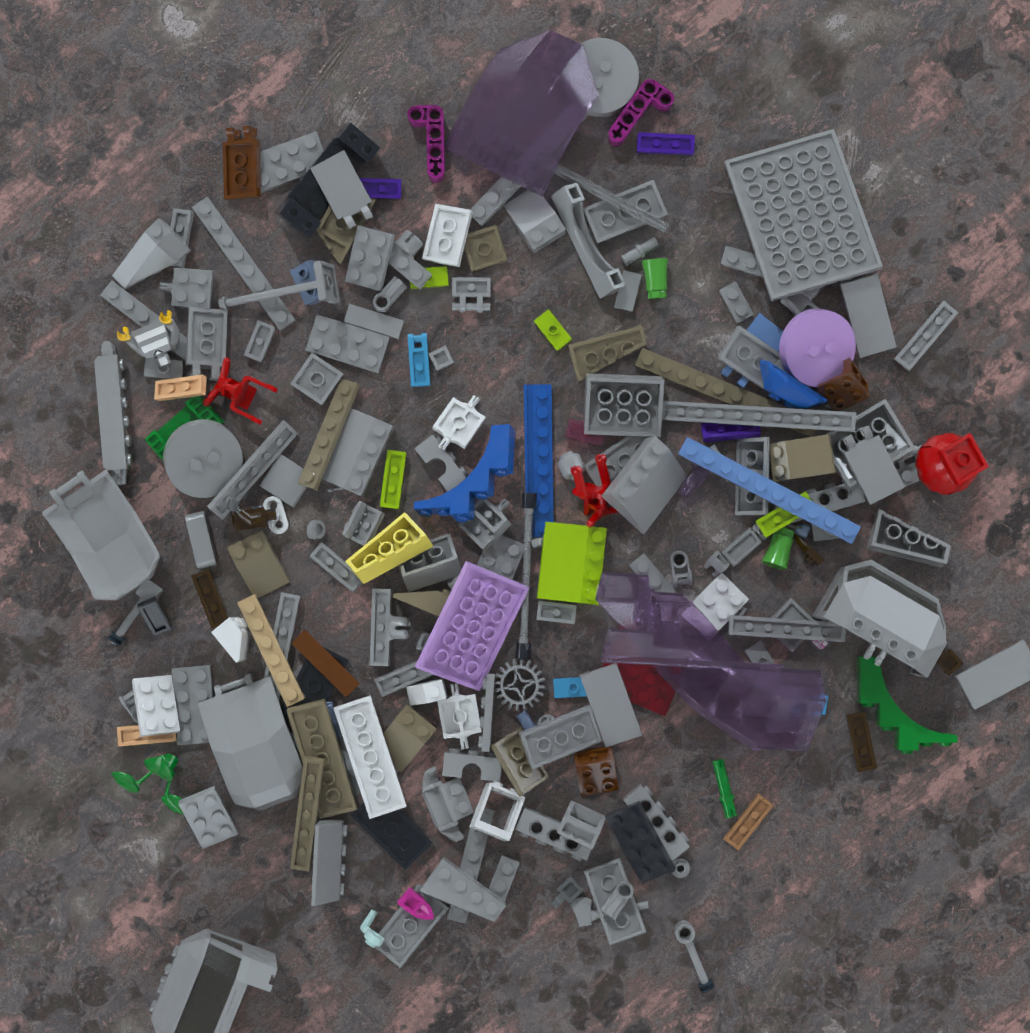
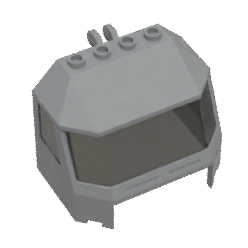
M873 560L840 567L812 615L815 619L831 621L869 642L870 645L864 654V658L867 660L872 656L875 647L881 649L875 659V665L879 666L887 653L909 665L911 668L908 673L915 676L927 678L947 644L946 624L939 599Z
M209 929L181 940L179 946L175 945L171 956L174 957L172 964L168 963L165 967L164 975L167 976H162L157 989V993H159L157 1001H152L149 1009L152 1012L151 1020L155 1032L228 1033L247 985L271 992L272 985L269 984L271 977H275L277 972L276 954Z

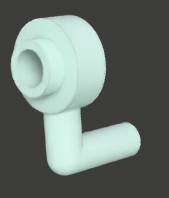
M371 909L360 929L365 934V942L375 948V946H381L384 938L369 927L378 914L375 910Z

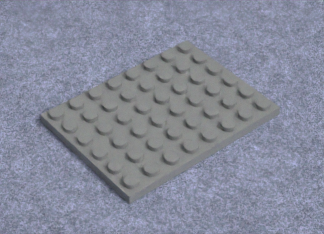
M834 129L732 158L724 162L771 301L882 269L883 265Z

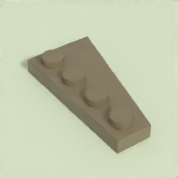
M642 325L569 344L568 348L577 382L583 380L586 377V373L593 374L646 345L647 342Z

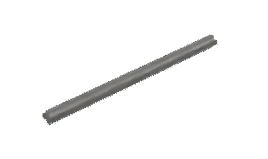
M505 134L499 140V143L504 145V147L506 146V148L508 147V149L510 148V150L520 155L527 150V146L525 148V145L524 147L523 144L521 146V143L519 145V142L513 141V138L511 140V137L509 139V136L507 137ZM548 158L541 164L543 168L545 167V169L571 183H578L580 188L611 203V205L613 204V206L615 205V207L661 230L663 233L669 227L666 221L664 223V220L662 222V219L660 220L658 217H653L654 215L651 216V214L645 213V210L643 212V209L632 206L631 202L629 204L628 202L626 203V200L624 202V199L618 198V195L616 197V194L615 196L614 193L612 195V192L610 193L608 190H603L604 188L601 189V187L595 186V183L594 185L593 182L591 184V181L585 180V177L584 179L583 176L580 178L581 175L579 176L577 173H572L573 171L570 172V170L562 168V165L560 167V164L558 166V163L556 165V162L554 163V161L552 162Z

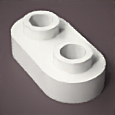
M268 497L263 503L265 510L271 509L272 503L277 504L275 509L277 520L267 521L269 528L276 534H283L289 527L283 503L277 497ZM278 521L283 523L281 528L276 527Z

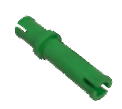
M724 759L714 760L712 763L721 796L719 800L722 801L725 818L737 816L733 801L735 797L731 792Z

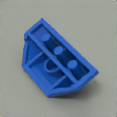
M760 361L764 389L770 393L769 396L772 399L783 401L786 408L809 409L827 403L828 400L770 361Z

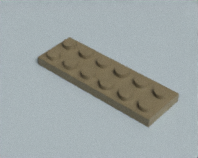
M325 699L288 708L287 714L302 762L304 763L305 756L325 759L318 807L320 819L357 810L358 805Z

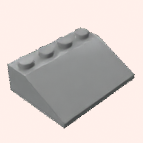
M586 373L584 434L661 437L664 394L663 377Z
M886 399L879 401L856 415L855 432L829 431L824 434H830L835 470L848 488L858 482L843 454L848 451L842 440L845 436L852 434L856 444L864 440L859 429L869 426L873 437L880 436L892 462L915 449Z
M351 408L322 479L363 497L394 427Z
M653 436L643 441L603 493L602 497L642 534H645L688 476L670 449L656 436Z
M321 819L315 826L311 906L338 901L341 895H344L345 884L341 883V877L345 876L346 865L342 864V858L346 856L347 846L343 844V838L347 837L348 828L347 825H344V820Z

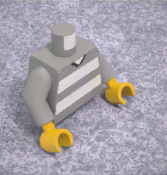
M168 310L167 317L161 312L159 321L132 331V335H129L127 327H123L125 334L117 331V338L125 341L142 357L147 359L157 357L160 367L171 363L167 352L176 349L179 328L171 318L172 312Z

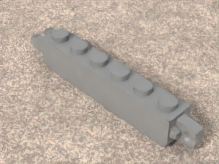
M106 340L101 344L102 356H98L94 360L103 468L111 472L112 478L119 486L127 484V471L133 465L132 455L129 454L131 437L127 435V428L130 426V422L125 411L128 408L127 397H124L126 380L122 375V371L125 370L124 360L117 355L115 345Z

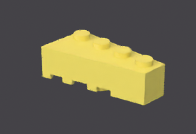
M404 512L345 562L361 582L365 584L432 548L433 545L427 535Z

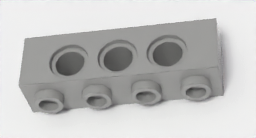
M843 480L842 485L835 486V483L824 485V490L817 491L816 488L806 491L812 502L830 511L866 502L858 483L848 488ZM840 489L846 492L844 500L839 499L837 495ZM822 494L828 498L826 505H822L819 502V497ZM798 518V519H796V520L793 521V522L800 521V520H803V519Z
M639 784L622 799L627 805L640 801V803L644 801L650 802V809L645 812L651 823L654 817L659 816L662 818V824L659 826L653 825L673 861L689 848L687 844L689 839L683 831L679 833L675 829L677 824L671 816L667 818L664 815L663 811H665V808L661 803L653 801L651 798L653 793L647 786L643 788ZM667 832L674 833V839L672 841H666L664 839V836Z
M524 806L515 827L518 835L525 838L529 836L536 838L535 842L544 846L548 843L554 846L553 849L560 853H564V851L569 852L572 858L582 861V858L587 860L591 851L590 848L579 843L575 847H569L567 845L569 838L562 835L558 839H551L549 833L552 830H558L561 821ZM539 822L542 825L541 831L534 832L531 829L532 824Z

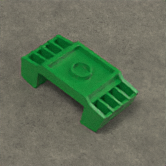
M202 396L191 397L185 402L186 406L158 431H152L145 438L147 445L162 461L164 448L169 437L183 424L201 419L216 421L222 425L225 423L210 405H203L204 398Z

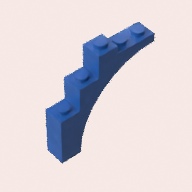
M510 424L491 425L490 438L485 453L470 475L455 488L443 495L414 502V510L422 517H431V515L438 514L440 516L451 515L457 522L474 520L475 498L484 500L487 497H494L495 475L505 477L507 474H513L515 430Z

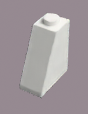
M444 678L406 687L410 706L431 703L448 697Z

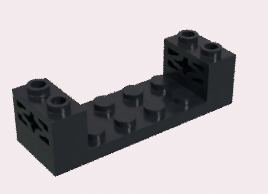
M345 123L310 168L344 150L357 172L363 163L370 162L380 147L355 125ZM310 168L275 211V214L303 237L310 238L321 224L319 219L330 205Z

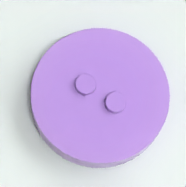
M809 309L796 315L785 327L779 344L780 360L785 371L801 383L812 387H817V385L842 374L844 369L843 361L851 358L853 361L856 350L855 335L847 320L841 315L825 309Z

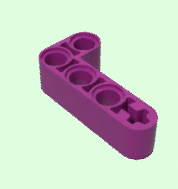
M653 79L645 80L610 128L608 142L612 146L622 145L650 105H653L662 112L669 111L674 102L673 93ZM648 86L652 87L654 92L647 93L645 88ZM666 97L670 103L663 104L660 99ZM641 102L644 107L637 109L634 103ZM630 117L633 122L626 124L622 119ZM621 128L622 131L620 133V137H617L616 139L613 138V136L616 135Z
M437 105L412 106L407 112L410 125L413 127H426L428 177L433 183H440L445 178L443 110ZM414 113L421 114V118L418 120H413L411 116ZM432 113H439L440 117L433 120L430 118ZM434 131H438L441 134L440 137L436 139L432 138L430 135ZM434 150H439L441 155L435 158L431 156V153ZM434 164H438V176H434Z

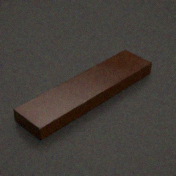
M306 629L291 643L345 697H348L360 684Z

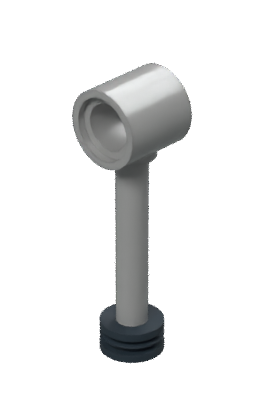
M151 580L139 586L136 594L140 599L117 632L112 631L110 636H108L112 644L122 645L121 643L125 640L122 636L140 612L137 604L154 596L158 599L163 592L162 588Z
M686 920L677 922L674 927V933L677 940L687 947L701 981L698 984L700 992H709L715 988L712 979L707 978L693 944L695 938L694 928ZM688 928L690 931L688 935L681 936L679 934L680 930Z

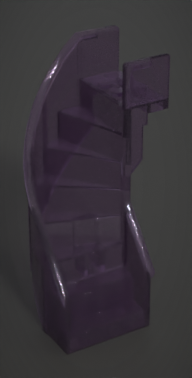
M601 573L595 600L621 628L608 629L601 654L602 662L652 665L675 692L703 718L754 751H761L762 749L808 751L827 701L820 670L783 668L782 664L744 662L709 619L683 593L655 592L654 589H650L648 575Z

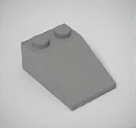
M536 186L503 205L533 254L566 234V228Z

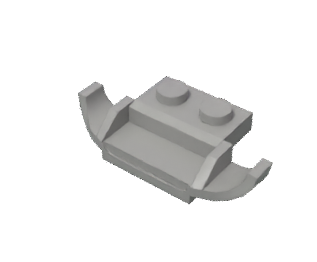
M434 766L427 769L424 773L421 793L435 828L450 840L457 842L464 839L463 834H461L457 827V820L474 813L461 779L456 777L442 783V781L438 780L437 769Z

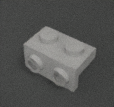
M359 501L354 507L349 521L344 526L342 535L364 546L374 538L385 513Z

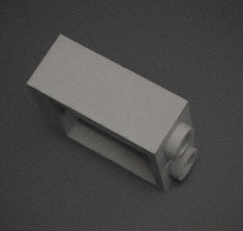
M571 800L557 833L593 849L606 817Z

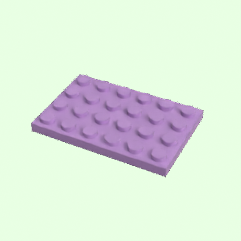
M465 561L415 667L480 691L483 685V678L487 677L529 587Z

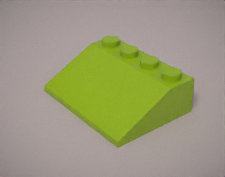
M545 522L537 598L599 605L607 528H589L584 525Z

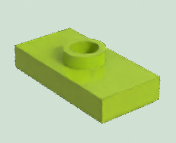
M447 266L425 268L432 276L422 288L449 286ZM410 282L411 289H419Z
M549 309L534 320V323L556 351L572 340Z

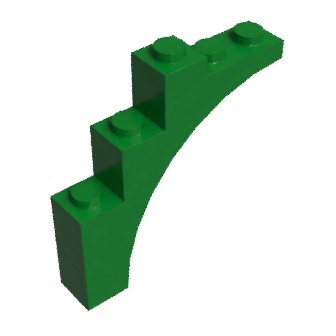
M857 656V703H862V707H874V704H876V726L882 727V730L892 731L895 727V749L901 750V754H913V750H919V743L920 746H932V743H940V746H952V743H957V735L929 730L914 722L901 711L885 686L881 673V664L879 666L875 665L877 656H871L868 660L864 656Z

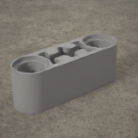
M200 511L185 515L197 568L201 569L217 565V555L206 512Z

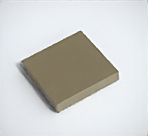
M497 225L467 234L464 250L472 273L508 262Z

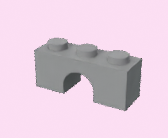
M431 435L419 444L415 450L427 465L433 460H441L446 464V471L438 480L448 492L469 475L462 466L460 468L457 467L454 463L457 459L451 451L447 453L438 447L442 441L439 436L435 438L434 435Z
M449 748V751H445L442 776L462 778L464 766L474 763L481 769V780L500 782L502 766L494 752L480 755V751L468 750V753H460L461 749Z

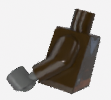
M229 499L226 505L227 509L231 510L232 524L236 531L266 527V521L277 520L276 510H265L262 505L242 507L239 505L240 502L234 499Z

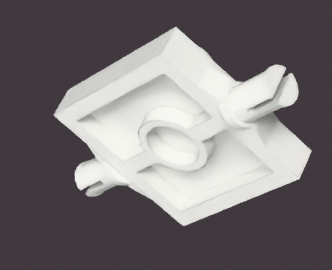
M473 395L468 404L460 402L454 397L432 428V430L443 436V440L438 445L440 449L445 450L450 442L464 449L467 447L485 421V416L478 413L474 408L478 401H480L478 397L476 398Z
M458 683L455 684V690L454 684H451L452 696L437 701L444 739L460 738L461 750L465 749V747L468 749L467 737L471 734L482 732L476 695H461Z

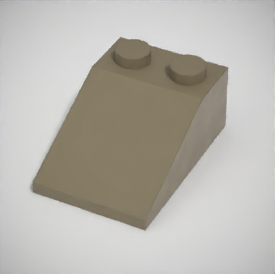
M830 434L769 444L774 482L836 473Z
M261 530L227 547L252 595L256 594L257 598L290 583L265 531Z
M443 589L442 592L394 594L393 598L439 616L451 591Z
M409 704L403 708L383 733L394 767L400 772L406 768L438 728Z

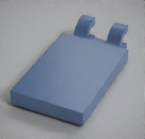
M759 313L747 331L778 352L783 330ZM726 365L721 374L727 378L733 369ZM742 376L736 385L743 388L749 380Z

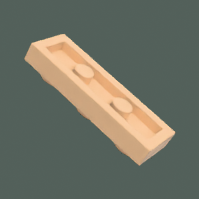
M195 375L155 381L154 400L166 401L206 395L207 377Z
M138 725L117 727L118 746L177 741V733L140 737Z

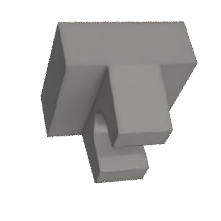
M717 550L707 560L704 567L707 569L709 566H713L715 571L712 575L716 577L722 574L731 563Z

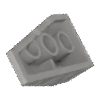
M158 218L143 233L112 276L126 290L144 281L145 278L152 274H157L162 269L177 264L191 249L166 222Z

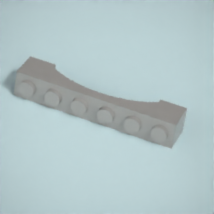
M578 183L563 186L551 195V198L599 298L610 296L625 287L626 283L619 269H614L603 258L591 238L584 216L583 201L585 198Z

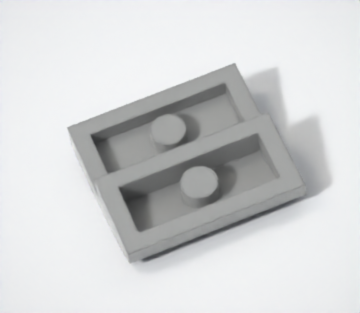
M280 454L259 486L294 508L307 488L298 484L304 468Z

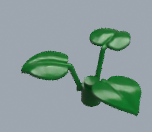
M166 753L165 756L161 755L145 759L144 765L149 772L138 781H135L131 775L126 773L111 772L114 780L123 789L133 793H137L140 790L138 785L153 773L157 774L162 779L168 781L164 793L165 796L161 798L162 802L171 811L184 815L179 806V800L182 798L169 793L171 781L175 774L173 770L179 762L174 755Z

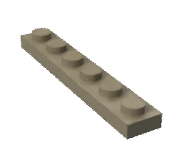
M341 378L298 481L299 485L317 491L360 385L358 383Z
M309 756L304 758L290 869L308 872L311 869L315 826L325 760L322 758Z

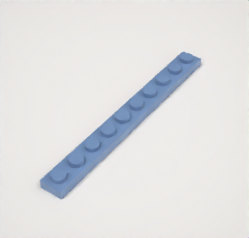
M688 437L678 455L850 544L853 543L861 527Z

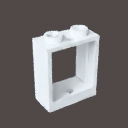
M497 781L486 783L469 827L502 841H510L525 797H519L513 788H510V790L503 788V784ZM491 791L514 800L504 830L480 821Z

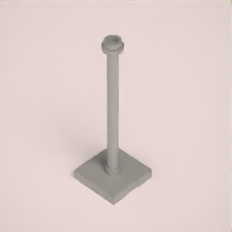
M321 260L314 261L316 281L231 299L224 296L219 299V307L221 310H230V306L316 288L320 301H326L331 304L340 303L335 267L333 264Z

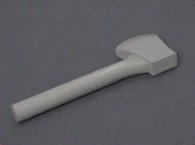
M587 897L575 898L570 903L577 917L579 927L592 925V921L600 918L597 910H591L592 900ZM648 901L636 903L638 910L649 909Z

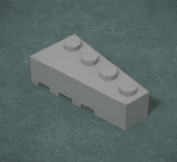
M880 508L874 512L867 544L868 550L940 568L947 564L951 547L949 544L921 532L918 528L902 522L901 519L885 513Z
M444 856L420 888L422 893L495 922L506 907L504 900Z

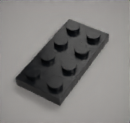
M325 648L344 668L346 667L349 659ZM308 659L305 660L296 678L305 699L288 707L284 702L281 707L282 713L288 716V708L325 699L328 702L335 689V686Z
M640 801L609 812L605 816L641 883L674 872L676 867Z
M363 802L351 814L404 870L433 843L401 809L369 819L365 803Z

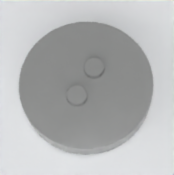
M608 38L590 39L575 47L566 59L562 81L564 92L570 103L575 101L588 115L595 117L611 116L623 110L635 95L639 81V70L634 56L621 43Z
M201 419L187 422L171 434L164 448L163 463L170 481L178 490L192 497L209 498L218 495L239 471L243 464V455L239 442L227 427L216 421Z

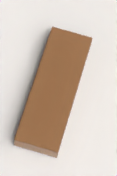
M757 793L723 839L739 851L774 805Z

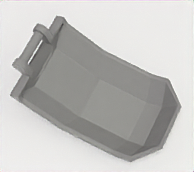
M81 470L77 473L76 477L58 489L54 488L50 491V495L56 503L44 510L42 514L71 554L95 600L121 599L153 577L160 554L137 513L107 470H104L91 480ZM83 482L85 484L64 499L61 497V495L79 483Z
M251 673L244 675V678L228 684L214 686L216 696L199 702L198 707L212 752L232 800L236 805L261 811L297 797L301 787L303 765L285 723L271 676L254 682Z

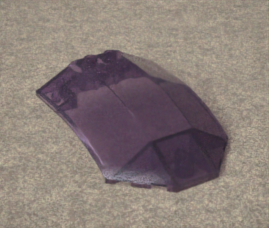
M548 30L500 49L468 97L444 149L542 197L573 135L599 96L584 46L552 30Z

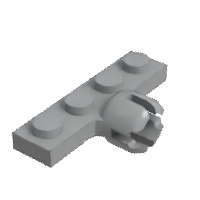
M406 230L398 240L393 241L389 264L417 288L421 289L432 274L414 259L415 254L423 246L422 241L411 231Z
M372 589L370 666H390L392 640H405L410 636L411 630H401V626H411L410 619L392 614L393 589Z

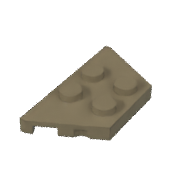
M370 198L372 202L367 205L370 211L376 203L374 198ZM329 205L316 232L337 262L342 265L354 243L357 226H363L366 218L362 211L352 215L356 227L349 229L344 218L338 220Z

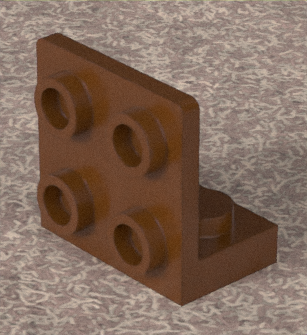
M851 358L843 361L844 369L842 374L817 385V389L828 400L827 402L833 411H842L870 398L869 384Z
M611 746L573 753L580 795L582 797L617 791L619 789Z

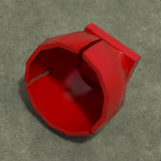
M971 432L964 436L954 433L932 436L919 448L915 463L921 482L930 491L941 495H951L965 490L977 478L978 473L989 467Z

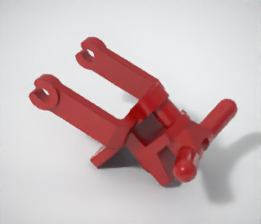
M225 357L222 362L219 381L203 400V405L209 406L221 392L222 396L232 400L230 404L232 411L261 425L262 420L237 409V407L248 410L257 389L249 385V382L260 385L274 393L277 392L278 388L250 376H244L241 382L230 377L227 379L231 360Z
M604 454L595 456L601 486H596L589 482L584 483L582 468L580 466L571 467V473L576 488L572 489V494L584 500V515L588 516L594 513L586 522L589 528L593 527L602 516L619 513L613 506L608 507V502L602 497L611 484L606 464L607 458Z

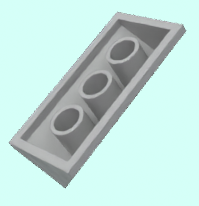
M769 437L736 439V462L768 479ZM736 485L735 515L765 516L768 514L767 500Z

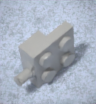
M174 268L172 283L160 282L159 289L171 291V306L174 308L188 309L189 307L211 309L214 272L213 270Z
M504 498L496 506L487 499H478L475 502L474 520L460 522L458 526L486 551L512 525L503 513L510 503Z

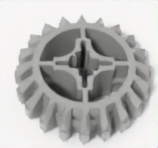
M513 659V666L506 662V670L503 667L499 668L503 674L496 673L495 675L500 678V681L496 680L494 682L495 685H499L498 688L494 689V692H501L497 699L505 698L502 701V705H505L507 701L510 702L508 705L509 709L515 704L516 711H519V705H523V710H527V703H529L531 708L534 707L531 702L533 699L539 703L540 700L536 697L537 694L540 696L544 695L543 692L539 691V688L545 689V685H540L539 682L545 681V678H538L542 671H534L537 668L536 664L530 668L531 661L529 660L526 665H523V659H520V664L517 665L516 660ZM519 669L529 671L534 678L523 679ZM513 670L514 681L503 685L505 676ZM516 675L519 676L521 682H530L525 684V687L522 686V694L518 687H510L517 683ZM536 684L533 694L526 699L525 688ZM505 691H517L520 701L510 698Z

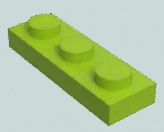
M387 450L380 507L399 509L407 452Z
M806 491L800 494L811 501ZM778 507L755 522L766 538L799 517Z

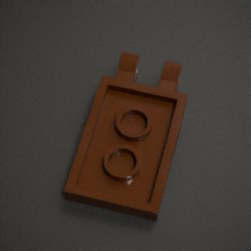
M243 126V139H240L241 130H235L233 127L226 128L227 142H223L224 200L261 197L260 143L258 139H255L257 128Z

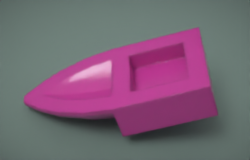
M411 887L397 901L399 906L417 918L424 920L434 919L433 911L425 901V898Z

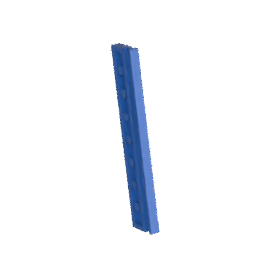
M551 384L524 385L525 493H537V509H534V513H532L531 536L544 537L545 522H554Z

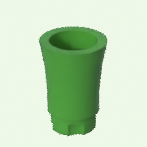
M668 258L642 260L648 299L667 298Z
M783 527L773 533L770 545L761 562L776 569L787 570L795 532Z

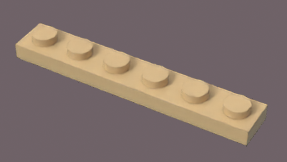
M256 594L237 602L286 706H291L305 699Z

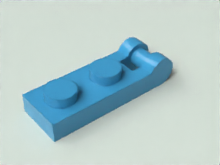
M427 333L415 336L414 334H408L411 387L430 386ZM414 343H422V348H414Z

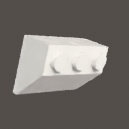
M229 617L211 633L236 663L248 659L250 630L243 617Z

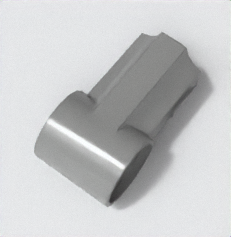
M394 276L384 289L374 297V309L382 314L388 312L391 305L407 289V286ZM380 299H384L387 301V305L379 307L377 302Z
M626 881L620 882L601 910L615 920L633 895V886ZM622 885H628L630 888V893L627 896H622L619 893V888Z

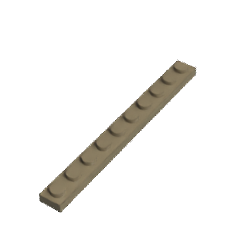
M644 348L641 349L635 367L657 376H662L667 380L728 405L786 408L782 404ZM787 428L807 437H812L815 429Z

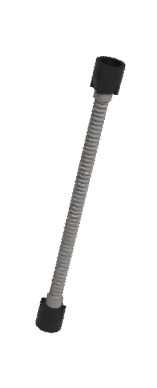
M522 493V508H524L526 515L522 584L528 587L530 586L529 569L531 566V520L534 509H537V493ZM528 590L521 605V636L519 642H516L515 658L531 659V643H528L529 638L527 637V621L529 618L527 617L529 616L528 594L530 590Z

